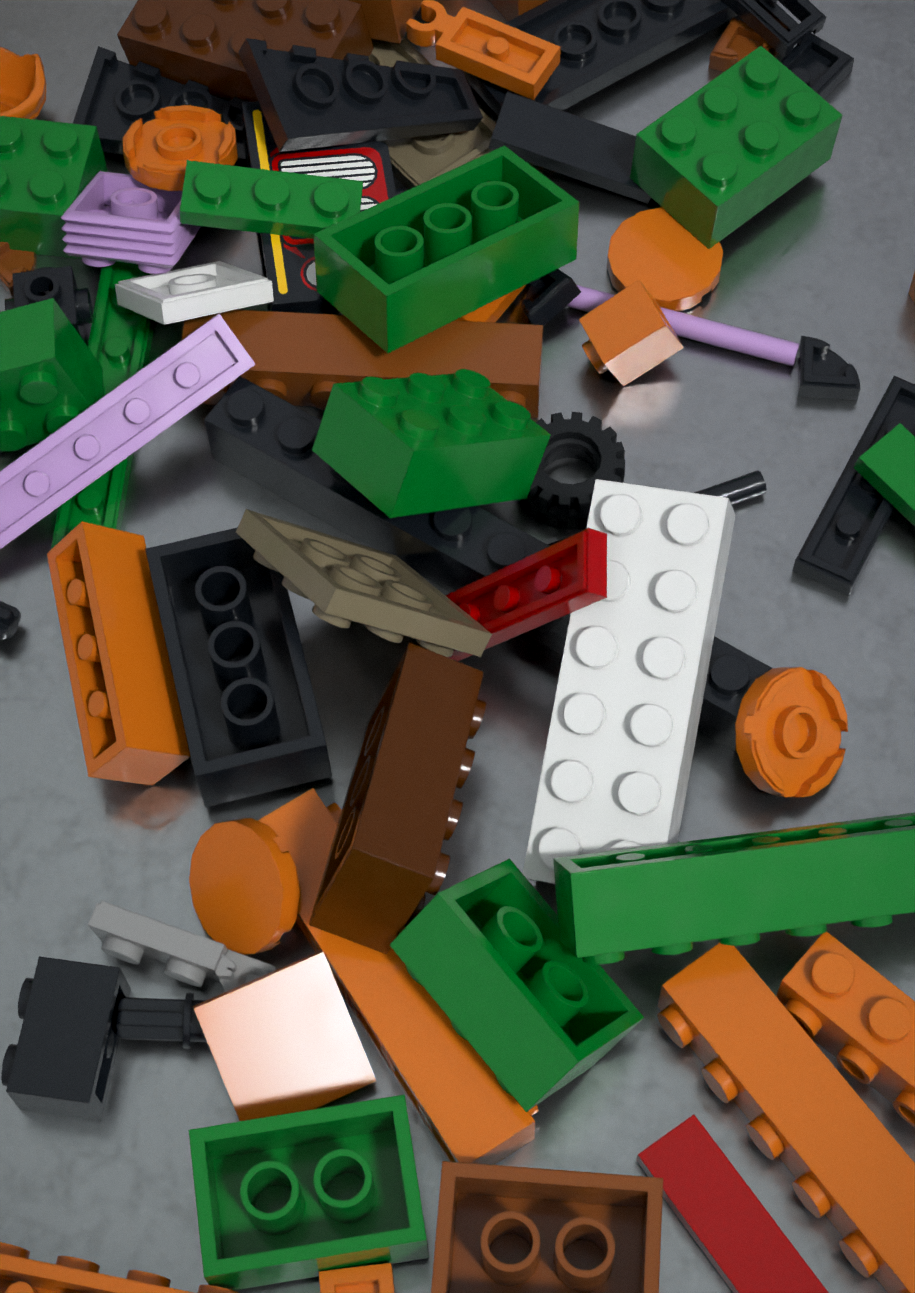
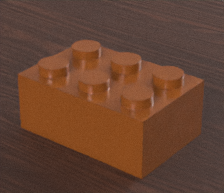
M442 1161L431 1293H659L663 1178Z

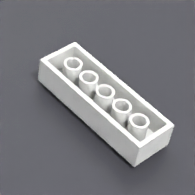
M595 479L587 528L607 534V598L570 614L522 873L527 879L555 885L553 858L678 842L736 516L729 498Z

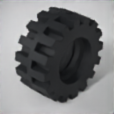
M562 412L551 414V423L546 424L542 418L536 422L550 433L551 436L527 499H520L523 507L530 505V515L539 521L545 515L547 516V526L558 528L560 521L567 522L568 530L579 529V521L585 520L586 523L588 522L595 479L624 483L625 450L622 441L616 443L617 433L610 426L602 430L601 419L592 416L589 422L582 420L583 413L572 412L571 419H564ZM575 458L590 464L596 473L585 482L567 484L550 478L544 469L555 460Z

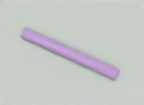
M577 285L581 293L568 304V307L590 312L614 295ZM660 307L677 336L794 367L800 347L799 343Z

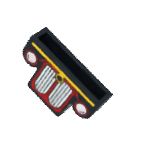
M259 101L242 102V139L246 166L248 168L363 181L360 212L405 192L404 187L395 188L389 149L386 143L374 141L279 152ZM256 233L262 276L272 281L274 301L266 303L267 311L342 315L340 311L317 292L314 239Z

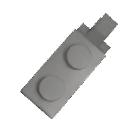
M104 901L96 904L88 926L98 938L104 941L101 950L105 953L132 964H139L142 955L166 963L163 971L165 974L197 987H202L206 977L220 982L224 991L227 992L277 970L274 965L229 950L225 944Z

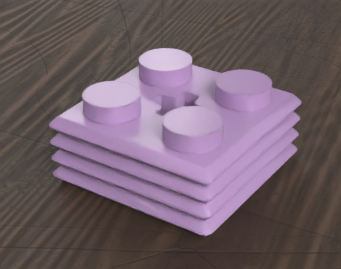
M99 171L90 180L61 216V219L66 222L61 229L67 233L62 239L67 243L63 251L69 256L82 257L84 264L93 267L109 266L116 261L138 264V268L141 271L150 274L170 271L181 258L201 226L180 224L182 191L150 188L135 180L132 175Z

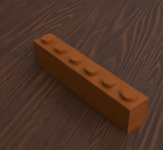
M231 310L217 313L222 316L256 364L240 376L294 406H310L325 410L334 383L362 381L365 377H378L382 379L410 377L413 373L428 375L453 374L459 369H468L488 378L491 383L490 387L506 400L526 408L531 414L530 418H538L543 325L452 321L390 353H386L344 315ZM217 314L184 320L182 339ZM237 378L203 402V404L216 405Z

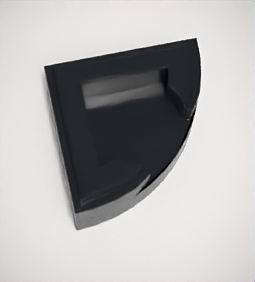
M556 269L528 283L530 287L526 298L522 299L521 308L531 324L543 325L544 327L577 297L581 291L571 277Z
M801 336L798 357V397L858 400L860 381L854 366L850 363L847 364L843 358L830 350V344L825 341Z

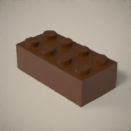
M138 0L117 34L130 65L137 66L139 61L159 68L161 76L184 85H186L188 80L209 87L210 94L228 101L234 97L249 102L258 101L239 55V50L246 38L266 41L267 49L289 52L292 45L316 48L317 56L341 60L344 59L347 53L369 57L374 49L362 4L348 0Z
M409 642L367 721L310 918V926L387 954L391 948V942L424 908L425 892L434 896L438 893L450 862V855L441 852L443 840L449 841L454 833L463 807V802L453 799L455 789H461L464 785L475 756V751L466 748L468 738L473 739L476 735L486 710L487 703L477 699L483 671Z

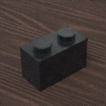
M39 956L34 978H26L21 987L18 1001V1016L24 1020L18 1044H10L6 1050L1 1072L2 1084L7 1086L6 1092L20 1110L95 1121L102 1120L120 1040L116 1024L118 1006L121 999L129 997L131 990L120 967Z

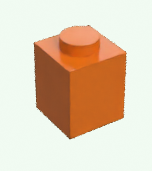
M637 280L579 318L589 337V340L582 344V348L590 362L600 375L609 370L623 386H626L684 348L659 304L640 280Z

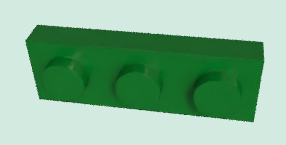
M187 160L180 205V224L314 239V233L360 213L363 181Z

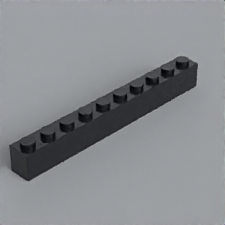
M241 376L237 378L204 419L213 459L369 547L398 556L418 574L449 592L460 589L549 547L546 543L478 506L389 518L312 451L321 424L320 419ZM570 614L524 634L563 655ZM714 636L697 731L735 752V723L742 698L755 679L771 670L772 667Z

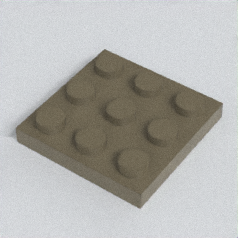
M245 510L236 533L255 549L253 558L263 566L280 572L284 576L282 585L299 596L310 599L314 603L312 612L320 619L341 628H349L352 621L362 623L372 633L395 643H401L404 636L415 638L426 649L445 657H452L455 650L479 657L482 656L492 633L398 556L258 512Z

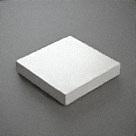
M221 261L118 281L119 284H115L118 305L164 325L274 301L271 280Z

